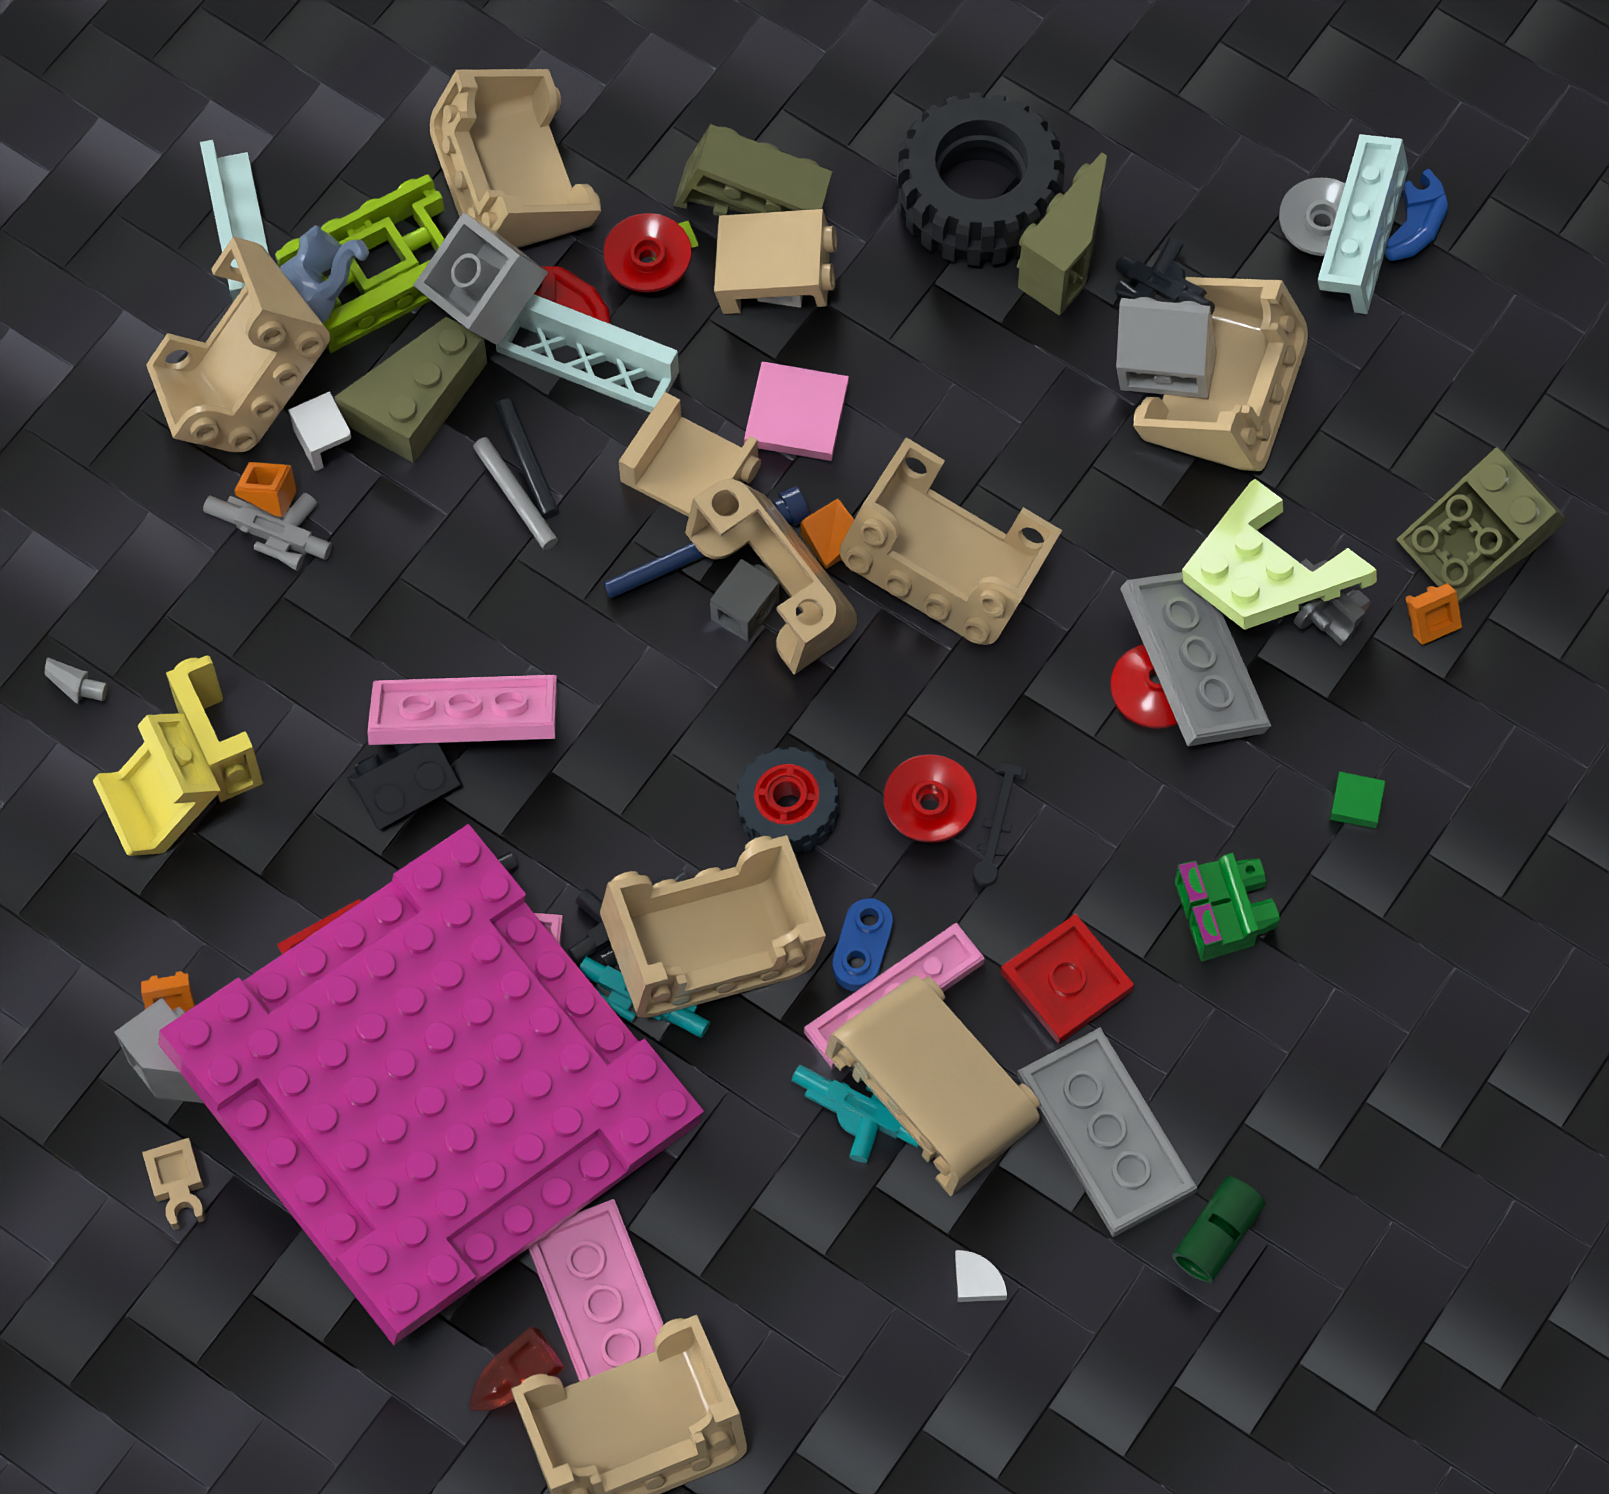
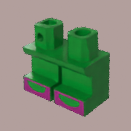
M1230 853L1222 856L1218 861L1198 865L1197 861L1178 864L1175 885L1186 918L1189 919V927L1201 962L1255 945L1257 935L1264 934L1278 927L1280 916L1273 899L1250 904L1246 893L1265 887V873L1259 858L1236 862L1234 854Z

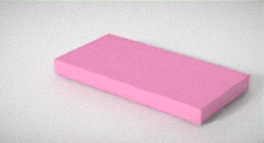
M557 675L373 681L367 731L369 745L555 739Z
M614 1199L574 1214L528 1248L579 1381L655 1352L654 1339L664 1324Z

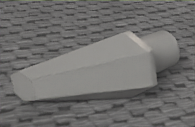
M47 658L45 675L75 703L82 701L83 697L100 701L105 700L108 691L107 683L89 680L87 671H82Z

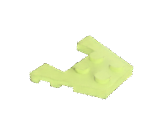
M1256 479L1248 484L1182 569L1183 582L1245 630L1297 612L1301 603L1316 598H1321L1326 602L1340 597V590L1359 584L1361 589L1377 582L1376 569L1349 548L1314 572H1311L1259 533L1257 529L1283 513V499Z

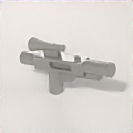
M303 493L294 505L288 508L284 517L272 515L253 504L232 496L226 502L210 495L204 503L203 511L205 513L233 523L243 532L251 533L267 540L265 544L257 541L254 545V550L277 558L296 571H299L302 567L306 553L327 560L332 551V543L312 536L310 531L299 528L300 524L317 506V501L307 493ZM289 549H291V550L297 551V552L302 553V554L291 553V552H288V551H289Z

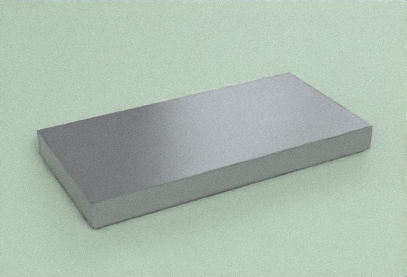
M1182 572L1126 580L1120 590L1187 746L1264 734L1271 727V724L1222 612L1183 582Z
M1101 1027L1018 1070L1017 1077L1038 1098L1040 1106L1037 1108L1039 1114L1112 1237L1197 1192L1196 1184Z

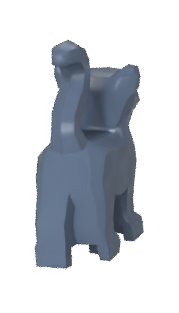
M315 225L300 237L297 255L283 264L280 269L319 320L324 323L331 317L336 306V298L347 284L353 260L357 258L364 261L369 251L361 240H350L341 245L333 236ZM331 269L330 277L327 281H323V272Z

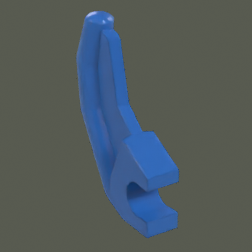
M1429 168L1422 172L1420 182L1427 189L1419 190L1415 188L1410 180L1404 183L1402 194L1406 210V222L1387 241L1385 255L1389 261L1414 257L1435 239L1446 216L1448 203L1442 183Z

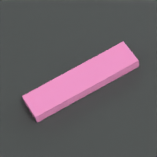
M955 923L805 1026L804 1033L833 1069L836 1065L825 1054L830 1035L844 1023L914 975L919 976L921 979L927 976L930 977L944 992L982 966L985 958L960 926Z

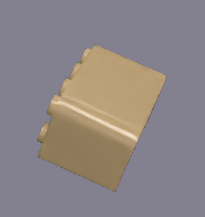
M787 835L774 839L770 836L755 838L745 845L746 850L740 855L736 867L722 871L718 867L709 868L701 871L694 878L677 882L675 879H668L653 886L650 877L639 875L636 871L622 873L611 882H608L600 915L638 1017H654L795 978L812 968L826 935Z

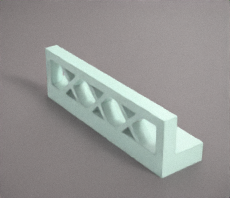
M1359 135L1319 273L1318 284L1320 290L1349 293L1354 313H1368L1386 250V244L1407 176L1408 165L1402 139Z
M213 140L200 142L222 252L233 236L258 243L268 252L248 152L217 158ZM234 258L231 262V266L234 268H239ZM228 279L232 301L234 302L245 286V283Z
M534 294L499 345H496L497 352L650 413L664 392H669L679 373L677 350ZM519 327L537 333L541 343L523 348L511 342ZM568 345L577 349L580 359L564 364L554 360L551 350ZM609 361L617 365L620 375L604 380L594 376L591 366ZM647 376L659 381L660 384L653 397L650 398L635 392L631 382Z

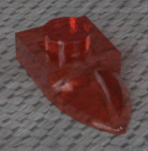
M534 1327L528 1328L486 1366L472 1392L469 1405L471 1410L485 1411L508 1405L515 1401L511 1388L521 1385L530 1376L536 1374L555 1376L565 1368L539 1329Z

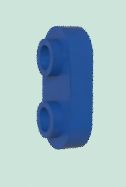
M873 898L861 899L855 902L847 912L833 957L834 978L841 987L847 990L858 991L879 976L893 928L892 913L882 901ZM865 915H873L878 921L876 924L868 926L863 924L861 919ZM853 957H859L864 960L865 964L860 968H852L847 962Z

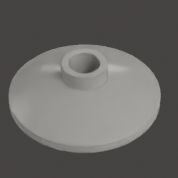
M1311 178L1296 184L1286 193L1280 206L1279 222L1284 235L1295 247L1309 254L1325 256L1345 183L1331 178ZM1317 221H1323V222H1325L1328 226H1326V227L1318 226V225L1315 224V222H1317Z

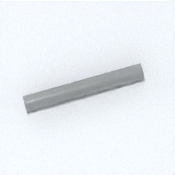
M487 437L479 439L473 445V449L542 549L548 550L554 547L558 542L557 537Z

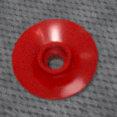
M637 214L622 220L610 231L604 244V261L608 272L620 285L638 292H656L674 285L686 273L691 261V244L687 233L674 220L659 214ZM645 257H653L656 259L655 261L650 263L641 262V260Z
M1144 644L1132 648L1118 660L1112 672L1110 687L1115 705L1127 719L1143 727L1160 729L1177 725L1178 723L1162 685L1153 683L1149 678L1151 675L1156 674V671Z
M920 755L904 761L891 773L884 789V808L890 822L903 835L916 841L928 843L941 842L958 835L970 823L976 809L977 793L971 776L960 764L940 755ZM931 799L937 802L938 807L935 810H926L922 807V802Z

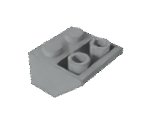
M1148 297L1136 299L1121 298L1116 362L1120 390L1208 398L1217 353L1210 306L1200 305L1193 301L1171 303L1156 301Z
M161 998L114 1032L128 1062L156 1098L204 1103L158 1045L159 1030L185 1013L179 1006L172 1011L163 998Z

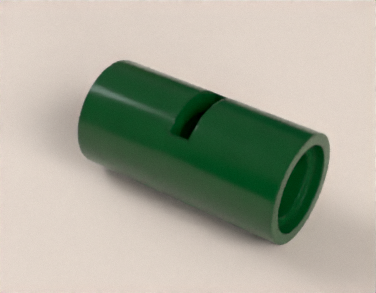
M1225 1177L1173 1252V1260L1194 1278L1205 1283H1213L1265 1207L1266 1202L1263 1197L1245 1182L1234 1177Z

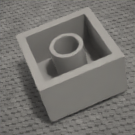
M463 212L413 286L467 329L499 345L548 272L493 229Z

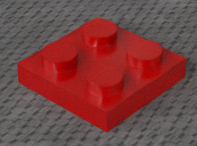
M1077 914L1071 916L1002 965L1000 971L1002 976L1058 1045L1133 992L1134 989L1133 982Z

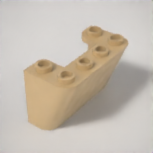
M233 236L211 270L213 275L245 283L239 295L206 343L167 333L146 366L174 439L229 452H245L253 448L262 439L330 341V333L264 247L258 243ZM234 258L239 268H234L231 266V262ZM185 350L189 352L187 357L179 363H168L165 361L166 357L174 351Z
M906 437L863 503L839 550L841 559L850 570L858 573L969 641L982 645L994 643L1011 618L1062 530L1024 507L1007 534L986 523L930 489L945 460ZM916 458L925 465L927 473L919 474L912 471L907 466L905 459ZM1028 527L1037 530L1042 535L1044 542L1034 543L1029 541L1023 535L1022 528Z
M734 479L720 480L693 498L685 533L696 548L704 556L711 559H724L749 543L790 596L788 600L776 609L786 622L779 631L776 647L780 657L794 675L853 633L857 625V614L853 606L769 498ZM797 607H798V608L800 609V611L802 612V613L799 614L798 616H796V608H797Z

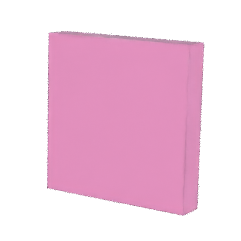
M762 362L745 432L744 444L749 436L758 439L759 449L832 461L848 390L849 376Z

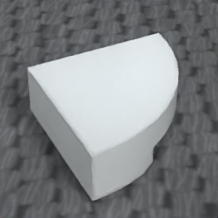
M955 1251L958 1302L1007 1299L1004 1280L991 1262L969 1251Z

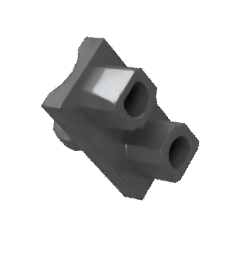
M1305 559L1300 564L1314 572L1328 561L1324 560L1313 565L1309 560ZM1340 590V597L1326 602L1321 598H1316L1299 604L1300 611L1295 617L1294 623L1300 629H1304L1311 623H1314L1340 646H1343L1350 641L1371 602L1360 590H1352L1347 594Z

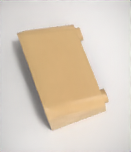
M549 69L456 70L434 107L430 118L431 138L459 217L463 212L493 229L516 248L588 228L594 223L601 212L599 196L589 184H576L572 188L549 127L550 122L561 105V95L559 89L554 85Z
M1186 277V280L1203 288L1207 292L1204 298L1215 304V310L1211 316L1217 353L1208 398L1164 394L1162 400L1159 397H1146L1135 410L1133 426L1144 441L1239 470L1261 471L1269 459L1306 349L1308 339L1306 321L1282 280Z
M914 975L833 1032L829 1037L825 1054L840 1071L846 1066L855 1067L852 1077L858 1083L863 1080L921 1146L923 1149L922 1157L927 1162L934 1157L936 1158L933 1163L941 1173L935 1179L950 1196H953L1038 1123L1039 1113L1037 1108L1040 1106V1102L1029 1087L1023 1083L1018 1086L949 1009L943 1002L945 995L937 983L928 976L921 979L919 976Z
M697 1315L687 1319L678 1318L665 1323L654 1339L655 1352L567 1387H563L562 1382L557 1377L536 1374L525 1379L521 1385L511 1388L550 1494H661L723 1469L744 1456L747 1452V1443L740 1413Z

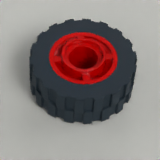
M796 747L772 749L770 753L765 755L762 753L757 756L752 764L749 763L746 766L742 778L739 777L736 805L740 822L743 824L744 832L748 838L752 837L755 839L761 836H770L774 839L787 835L794 855H796L795 853L804 851L806 853L813 850L812 847L817 844L821 845L827 840L826 836L834 831L836 818L840 814V799L836 779L833 772L828 770L827 763L822 759L816 758L814 753L808 750L806 752L800 751ZM791 795L799 798V801L790 807H782L777 804L784 796Z

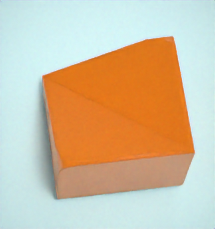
M249 462L234 490L235 495L272 515L284 517L297 492L292 466Z
M836 499L801 521V536L825 569L842 560L839 552L840 546L854 522L853 517L839 499Z

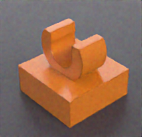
M1448 583L1437 588L1433 586L1427 587V592L1419 596L1412 597L1409 595L1406 597L1413 636L1422 645L1462 628L1457 592Z
M182 971L176 972L175 976L158 978L156 975L151 976L149 980L141 981V994L145 1009L163 998L172 1011L179 1006L186 1013L196 1006L188 973L184 974Z

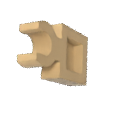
M186 1138L142 1152L157 1202L170 1198L166 1206V1217L174 1230L180 1229L177 1215L181 1209L186 1207L194 1210L198 1222H203L205 1220L204 1208L200 1200L191 1194V1191L204 1188L190 1139Z

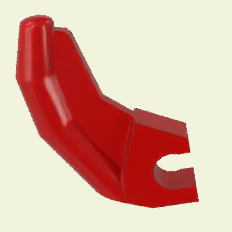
M542 267L548 274L539 285L541 288L535 291L534 295L610 324V310L594 286L563 267Z

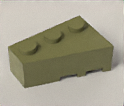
M710 124L686 162L674 206L687 209L689 202L713 206V214L719 216L727 215L728 210L753 214L822 209L832 171L820 167L813 160L799 159L781 152L772 144L758 143L740 136L731 128L717 127Z
M445 317L334 397L347 426L415 463L488 363L484 338L454 320Z

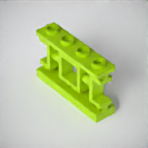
M428 174L418 179H410L401 184L397 190L380 199H371L351 214L341 219H332L321 227V230L329 233L341 245L350 240H361L370 250L388 240L402 261L367 279L355 259L353 260L345 286L354 282L361 296L344 305H341L338 297L336 298V306L331 317L323 323L330 333V341L327 345L330 353L432 301L413 286L430 260L419 265L412 252L428 243H431L435 251H437L445 240L431 217L445 211L443 197L439 191L435 190L434 182ZM413 215L420 228L402 237L394 224ZM300 238L289 241L281 250L276 252L275 256L279 268L297 255ZM322 275L323 281H327L330 275L326 277Z

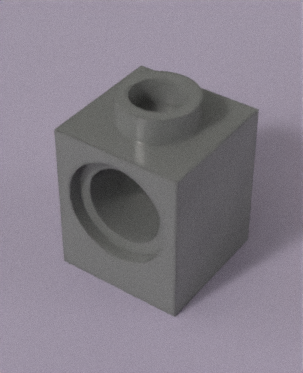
M741 559L710 599L711 620L749 642L779 603V582L776 580V577L767 568L758 564L753 567Z

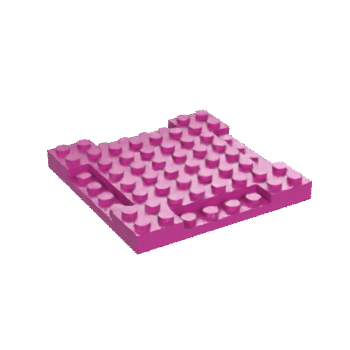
M469 824L394 873L392 882L244 981H241L238 977L159 1030L158 1045L177 1067L182 1076L393 1345L699 1125L704 1110L645 1038L640 1042L635 1038L525 903L527 894Z

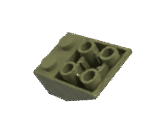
M1102 152L1091 165L1088 163L1082 165L1073 179L1072 187L1064 195L1058 193L1052 199L1046 210V216L1038 225L1032 223L1024 231L1019 241L1021 257L1017 264V268H1019L1018 288L1059 316L1087 284L1102 202L1107 155Z
M1496 447L1396 540L1438 587L1448 583L1457 592L1459 604L1533 552L1568 519L1507 453Z

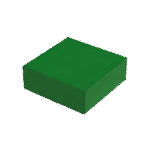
M1339 772L1330 820L1376 829L1385 781Z

